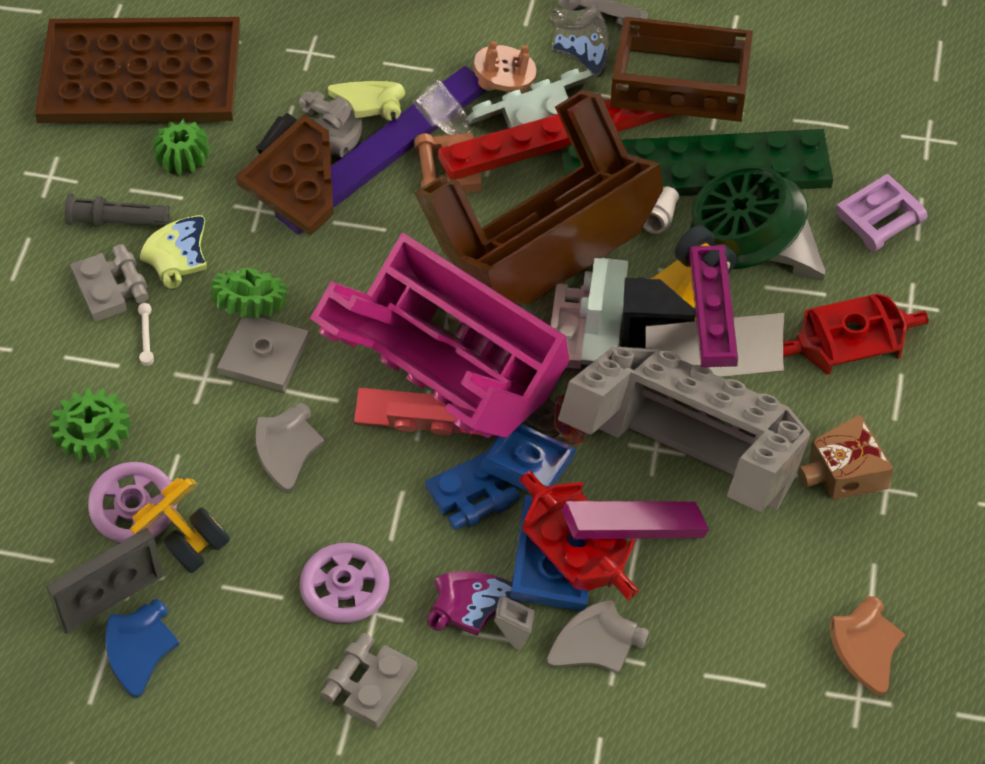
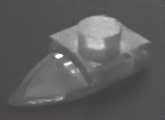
M439 78L433 80L412 101L432 127L438 125L450 135L470 133L469 122L464 110Z

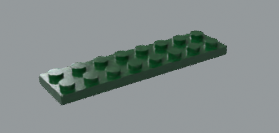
M824 129L621 140L627 154L660 163L663 187L675 189L679 196L698 195L700 190L719 174L746 165L769 167L777 171L783 178L796 184L800 189L832 188L833 174ZM572 144L560 149L564 177L582 165Z

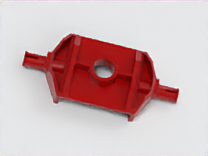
M879 293L806 309L802 331L797 335V339L783 342V357L798 353L804 354L809 361L827 375L831 374L832 366L886 353L897 351L896 357L899 359L902 355L906 331L912 327L928 325V315L925 310L906 314L904 310H900L889 296ZM855 322L861 325L863 329L854 331L847 328L846 324Z
M531 470L527 474H523L519 482L525 486L533 497L532 505L525 517L522 530L575 589L590 591L606 585L609 588L614 585L627 601L631 600V597H635L639 589L628 579L624 571L635 540L632 538L628 544L625 539H584L586 543L584 547H573L567 541V537L572 536V533L563 515L562 508L566 501H589L582 494L584 484L577 482L547 487L537 479Z

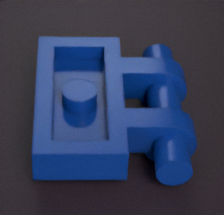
M487 452L425 481L426 490L443 516L454 510L458 512L448 517L453 530L465 525L467 527L476 525L480 522V518L494 511L501 513L509 508V504L520 499L519 493L514 486L501 491L500 488L507 486V481L479 469L481 461ZM485 496L487 498L475 505L471 504V502Z

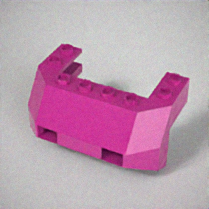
M403 232L367 294L331 281L310 317L312 321L321 326L319 332L335 342L340 340L353 348H356L357 344L371 347L383 355L380 359L382 363L399 371L400 367L407 371L408 375L406 378L410 382L421 388H425L427 385L435 390L433 397L447 405L445 410L456 417L455 425L468 433L473 434L477 432L489 439L492 434L506 438L547 400L569 363L567 341L564 334ZM438 307L459 319L461 324L454 335L431 320Z

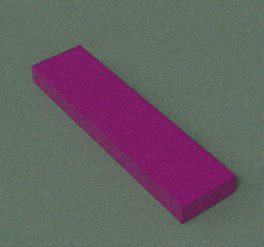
M725 245L690 246L689 250L701 368L737 367L738 364L727 257L724 253V250L726 251ZM719 250L720 263L718 266L709 267L702 261V257L708 251Z
M566 501L562 508L563 515L574 539L704 538L709 531L696 501Z

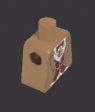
M858 415L812 442L809 457L810 463L798 468V476L805 488L822 482L831 498L841 499L888 489L894 468L862 415Z

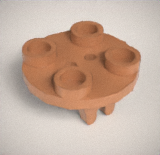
M490 41L488 47L482 48L475 54L472 66L475 75L479 78V86L485 90L497 89L505 92L520 90L521 94L528 92L530 86L535 81L537 72L535 63L528 54L529 46L522 45L521 50L504 45H497V42Z

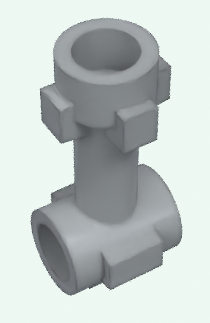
M304 92L300 97L299 105L306 115L312 116L315 112L323 114L322 120L334 129H338L341 125L343 126L350 116L349 114L353 107L343 98L336 96L334 101L331 100L329 103L323 100L325 96L321 92Z

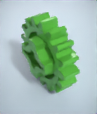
M239 268V272L236 273L226 270V275L218 273L216 279H212L211 302L217 303L216 307L218 309L227 308L228 314L238 312L240 317L259 318V314L270 317L272 316V311L280 313L282 307L286 306L287 285L281 283V278H271V273L269 272L260 274L257 269Z
M86 388L85 395L81 397L78 393L73 392V400L71 402L63 399L60 401L62 411L53 410L54 422L50 423L55 445L56 447H62L65 456L74 452L76 461L80 462L84 455H89L91 462H95L97 454L100 453L105 458H109V449L120 450L122 448L120 439L129 438L127 428L131 427V422L126 404L124 402L119 403L117 394L107 398L105 389H101L97 395H93L91 389Z

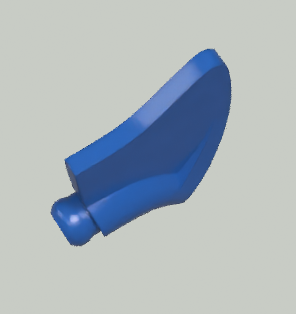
M158 599L152 600L149 605L144 604L128 615L110 614L107 623L106 652L109 664L117 680L133 698H139L143 694L158 662L166 654L179 646L177 638L161 621L167 615L168 610L165 604Z

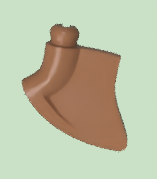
M869 596L850 615L833 616L830 622V634L835 651L848 671L877 696H883L889 685L892 654L905 634L882 617L881 613L884 610L882 601L875 596Z

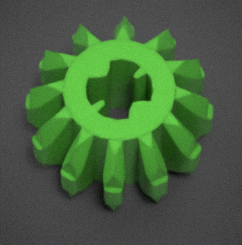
M183 119L180 124L175 125L169 121L168 129L159 128L157 137L153 138L155 160L159 166H163L167 173L176 170L179 176L186 170L194 173L195 166L204 167L205 159L209 157L210 147L207 134L204 129H199L196 122L187 125Z

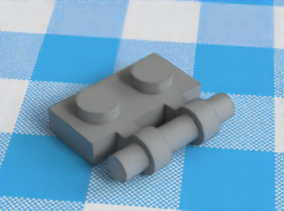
M120 244L113 248L112 252L115 256L113 261L106 262L103 253L70 264L72 274L94 322L127 311L125 300L134 297L137 303H143L149 298L146 291L147 283L143 275L138 274L135 268L137 262L133 254L127 251L125 245ZM124 275L125 282L117 285L114 278Z
M362 633L356 643H350L345 650V659L338 669H333L325 680L327 685L320 695L330 703L334 702L339 693L348 697L343 704L344 712L378 729L417 671L418 665L417 661L386 645L382 647L377 656L370 654L368 651L375 641L370 635ZM359 666L367 671L360 681L356 683L350 680V677Z

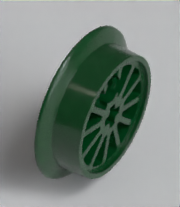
M761 165L740 166L719 174L700 190L692 206L690 229L695 226H704L714 235L713 246L724 244L736 254V263L733 269L749 268L776 257L797 239L807 220L808 203L802 190L793 182L783 178L777 171Z

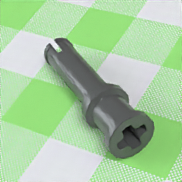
M68 194L65 201L64 215L65 223L68 225H72L73 222L94 223L96 227H100L105 223L164 227L170 222V206L107 202L106 198L102 196H97L95 199L75 198L74 194Z

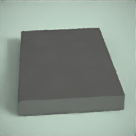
M145 528L46 586L57 621L65 634L164 576L154 537L148 528Z

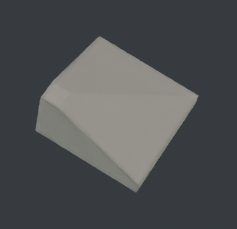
M502 595L498 599L494 621L511 645L519 651L531 634L535 611Z

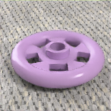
M126 462L113 466L96 480L90 491L88 512L92 523L108 539L118 543L125 541L134 534L130 529L116 526L118 518L121 517L124 520L133 521L132 527L136 523L132 517L148 503H153L156 506L165 498L162 493L151 498L148 491L144 488L154 483L161 492L171 483L169 477L157 467L143 462ZM134 476L135 485H127L120 489L118 480ZM104 496H115V509H103ZM133 500L140 503L136 508L127 507V504ZM164 514L148 530L155 538L166 530L172 520Z
M336 543L320 549L304 565L299 581L301 597L309 610L316 616L334 623H352L373 614L383 604L390 585L389 572L381 557L370 548L356 543ZM352 558L365 563L361 570L348 565ZM331 560L338 565L332 568L328 574L321 570ZM342 577H348L351 579L349 582L344 584L338 582V580ZM364 579L375 581L372 593L361 591ZM326 584V589L330 595L319 598L315 587ZM355 599L354 607L338 608V600Z

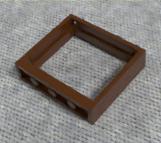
M625 17L612 78L610 107L742 122L753 31ZM630 25H638V26H640V29H639V28H631L630 31H629ZM736 37H745L746 39L737 40ZM631 50L739 62L737 84L735 86L627 73ZM728 96L735 97V100L728 99Z

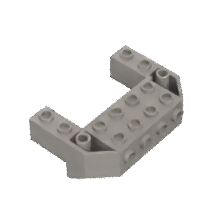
M611 347L569 381L558 418L559 421L590 435L599 429L619 438L630 428L734 476L726 497L759 512H762L766 506L776 510L779 508L796 477L811 435L788 406L779 403L778 399L774 396L758 394L747 389L740 381L726 380L713 374L712 370L707 367L701 368V365H692L681 360L677 354L671 351H660L657 349Z

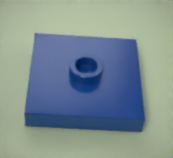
M520 424L506 438L500 436L497 438L483 457L479 469L526 491L528 490L519 482V479L523 474H527L531 470L544 486L549 487L550 485L557 484L574 459L576 449Z

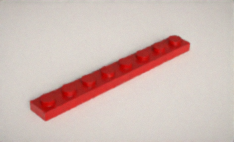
M610 99L604 100L617 132L676 115L610 107ZM556 114L439 148L438 159L450 179L457 180L571 145V141L559 115Z

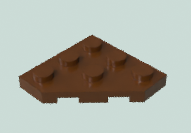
M305 114L235 177L238 186L310 236L334 215L329 130Z

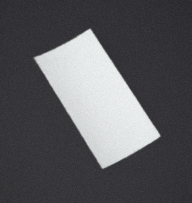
M784 313L734 318L738 353L737 367H707L712 370L713 374L720 377L784 370ZM696 322L647 326L646 349L671 351L685 362L692 365H700Z

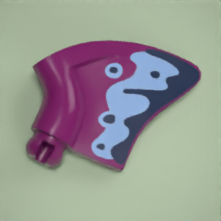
M457 571L440 575L434 581L438 598L430 609L431 613L427 616V624L435 631L444 630L446 625H453L478 636L487 621L496 614L500 596L502 595L510 599L512 582L491 574L471 571Z

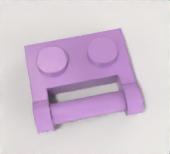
M889 174L884 175L837 204L835 212L863 239L865 246L872 252L882 248L886 240L910 225H918L927 219V211L923 205ZM900 208L906 212L878 230L872 226Z

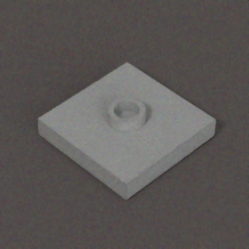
M242 317L217 366L218 374L284 392L310 339L309 331L260 317Z

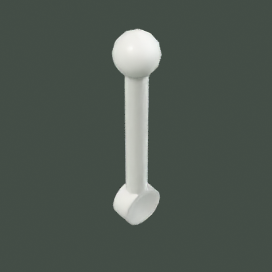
M142 303L138 307V313L142 316L143 352L139 358L144 366H150L154 362L153 353L150 352L148 317L152 309L147 303Z

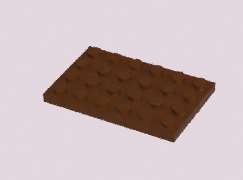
M240 17L49 19L35 111L37 123L181 122L183 119L184 121H233L241 29Z

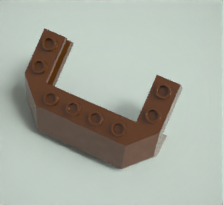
M581 90L555 106L582 166L482 228L459 181L453 179L448 182L446 177L442 175L414 192L444 254L455 266L510 301L530 304L555 288L557 284L563 283L593 264L594 258L601 259L637 236L663 192L660 163L627 154L601 94Z

